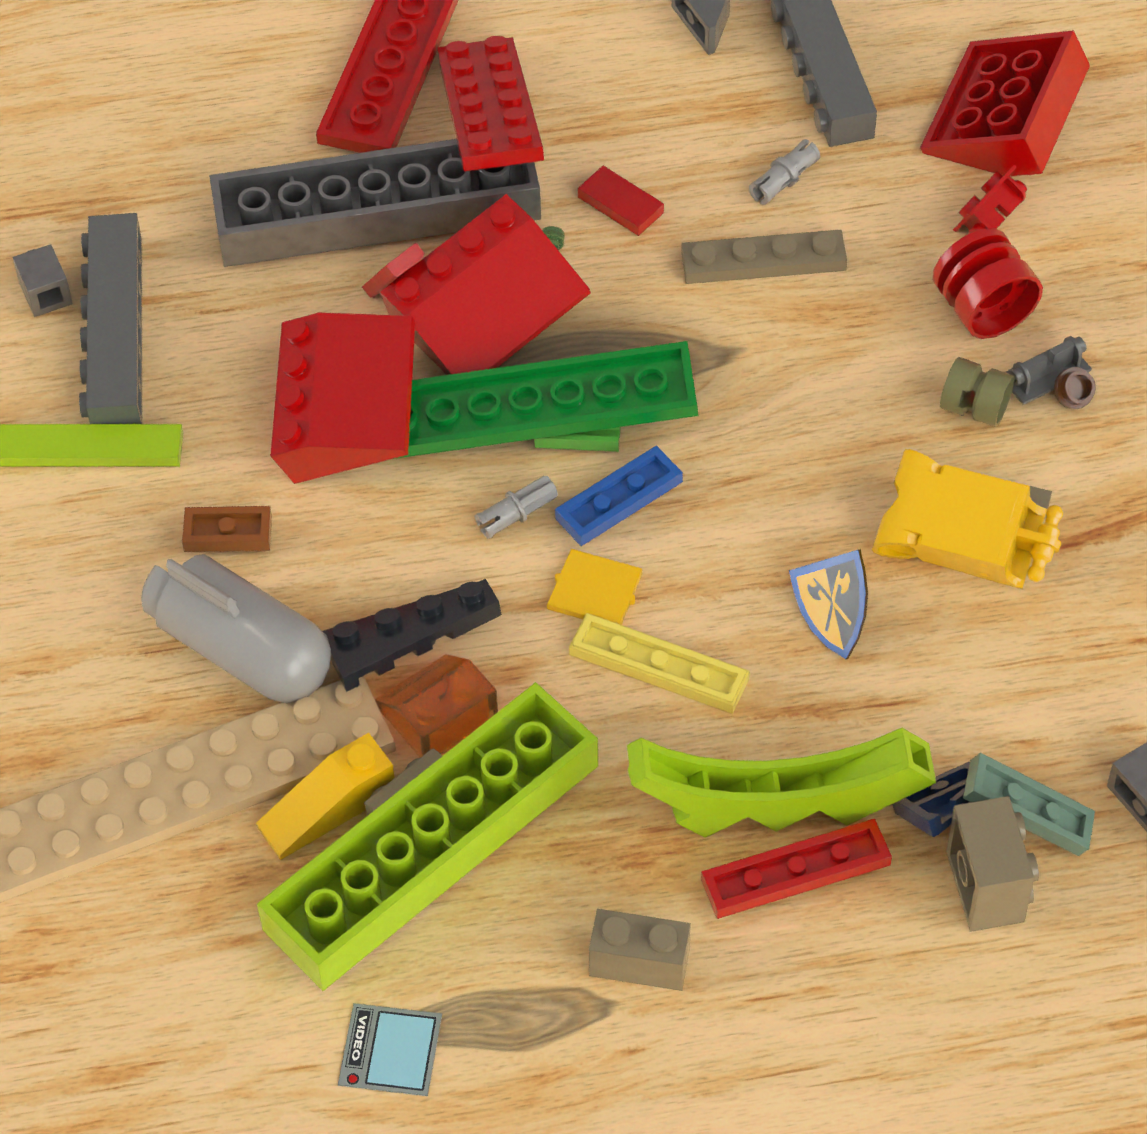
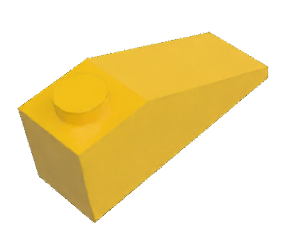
M368 732L330 754L256 822V826L278 858L282 860L366 810L364 802L370 798L372 793L395 778L393 764Z

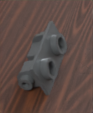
M1069 336L1064 339L1063 343L1023 363L1017 362L1013 365L1012 369L1005 372L1014 375L1015 381L1012 393L1022 405L1053 391L1056 377L1064 369L1080 367L1087 372L1092 370L1082 358V353L1087 349L1084 340L1079 336L1076 338Z

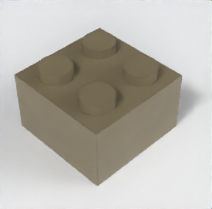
M1009 796L954 805L946 852L970 932L1025 922L1028 904L1034 901L1033 882L1039 879L1038 864L1034 853L1026 852L1023 842L1026 839L1025 822L1020 812L1014 813Z

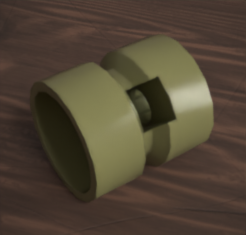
M958 357L947 376L941 395L940 408L961 416L969 411L972 412L974 420L997 427L1009 403L1015 377L993 368L985 373L982 371L979 363Z

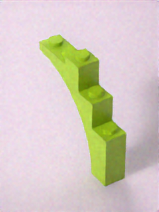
M903 727L871 741L841 750L801 758L767 761L724 760L700 757L667 749L644 738H639L627 745L629 759L628 774L631 785L672 806L676 823L704 838L747 817L776 832L818 811L829 815L845 825H849L936 783L929 743Z

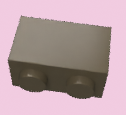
M597 909L589 946V976L682 991L690 951L691 923Z

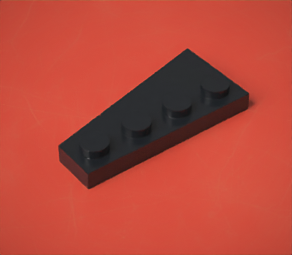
M484 579L478 582L464 583L459 588L437 595H426L415 602L396 608L382 609L374 615L355 621L341 622L323 632L327 635L331 648V662L346 692L360 686V677L372 671H375L380 676L395 668L394 660L410 652L420 656L432 650L437 639L443 636L454 639L502 614L499 600L487 580Z

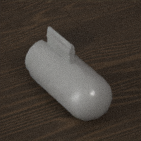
M205 554L195 555L182 565L172 559H168L166 564L168 572L155 565L147 576L141 595L142 607L145 613L156 620L157 627L263 696L288 704L304 697H309L323 684L330 669L331 648L327 635L312 621Z

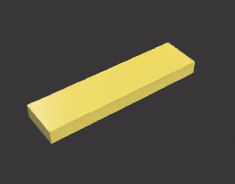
M586 613L569 646V655L731 714H733L749 681V670Z

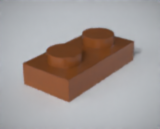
M271 506L185 507L182 536L184 552L270 551Z

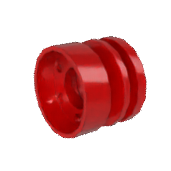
M996 228L980 229L965 235L944 252L933 270L932 280L935 286L945 297L948 304L954 307L958 318L969 333L979 339L994 338L1018 326L1035 310L1043 292V286L1039 278L1026 261L1020 259L1021 257L1014 245H1011L1004 232Z

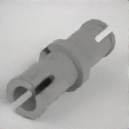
M804 139L790 153L775 159L770 165L771 168L749 185V191L754 200L757 202L760 200V204L766 205L786 186L792 187L798 182V176L820 159V152L813 142L809 144V140Z

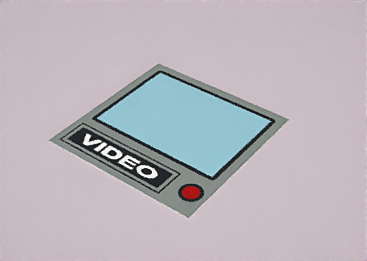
M353 1003L338 1086L428 1096L442 1013Z

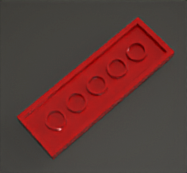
M459 0L374 1L317 129V144L359 153L397 148L437 53V47L440 46Z
M491 36L484 41L471 43L453 41L446 46L437 47L438 61L463 170L471 171L544 161L543 145L513 37Z

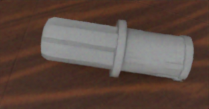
M542 476L515 493L508 491L505 494V499L483 512L477 513L474 517L478 526L485 524L493 518L495 519L494 522L481 529L484 536L490 539L494 534L518 520L525 522L528 514L555 499L558 493L553 481L548 476Z

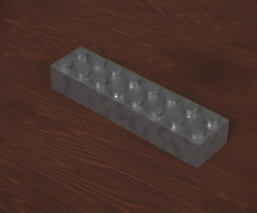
M457 139L209 175L224 267L455 233L505 194L514 200L534 221L541 220L540 185L534 162L464 171Z

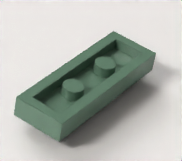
M979 753L970 760L964 799L970 802H977L1009 796L1014 813L1020 812L1022 814L1026 830L1077 856L1089 850L1095 816L1094 810L982 753Z

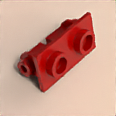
M1015 165L1003 176L998 171L991 176L981 187L986 193L980 200L974 195L958 212L963 219L953 231L957 232L963 224L969 229V234L980 229H997L1005 218L995 208L1007 218L1025 200L1026 185L1019 180L1015 181L1009 176L1017 168Z

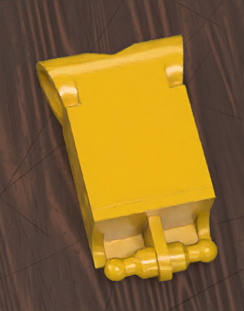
M905 449L894 480L898 497L883 515L872 547V551L880 556L897 559L918 557L924 562L1023 589L1026 576L1033 582L1043 579L1046 563L1052 560L1054 553L1059 552L1061 542L1058 540L1060 531L1057 526L1059 520L1063 517V510L1058 505H1051L1046 509L1031 500L1030 486L949 465L941 466L918 451Z

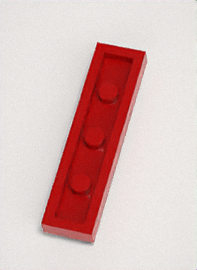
M874 818L701 871V881L715 916L719 919L891 866L892 855Z

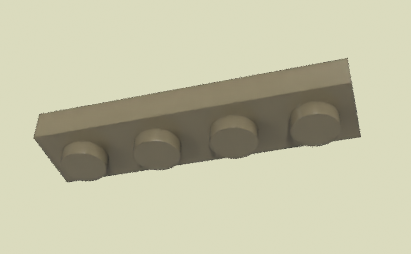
M842 230L681 243L686 284L847 270V256Z

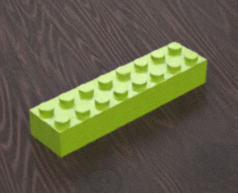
M535 682L258 902L257 907L262 930L324 991L598 767V738Z

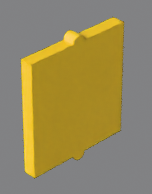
M571 549L561 573L555 574L556 585L547 603V609L579 619H584L586 613L622 625L629 605L635 604L634 593L642 576V568Z

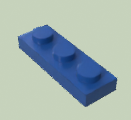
M656 445L555 509V519L582 547L683 482V472Z

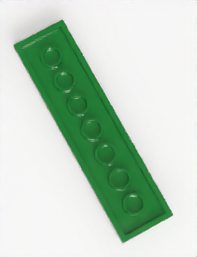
M688 341L412 380L408 455L398 458L699 416Z

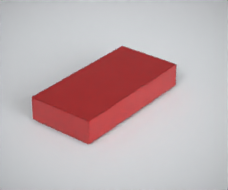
M604 165L577 188L579 199L637 236L642 234L664 213V203Z
M414 243L384 266L362 288L370 298H375L384 288L424 258L423 255L425 253L417 243Z

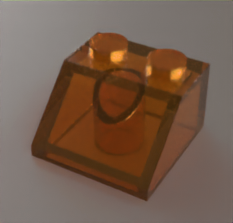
M449 654L443 655L375 699L380 712L420 758L432 748L441 755L446 753L498 712L497 690L471 660Z

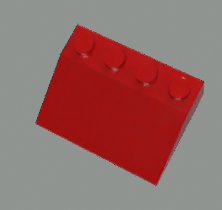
M1074 30L970 41L920 146L922 153L992 173L998 171L1001 175H1004L1013 165L1017 168L1009 176L1042 174L1090 67Z
M505 194L384 288L380 294L389 315L412 316L414 318V343L446 375L499 367L590 295L591 291L532 217Z
M317 312L282 322L270 457L294 484L408 455L415 320L412 316Z

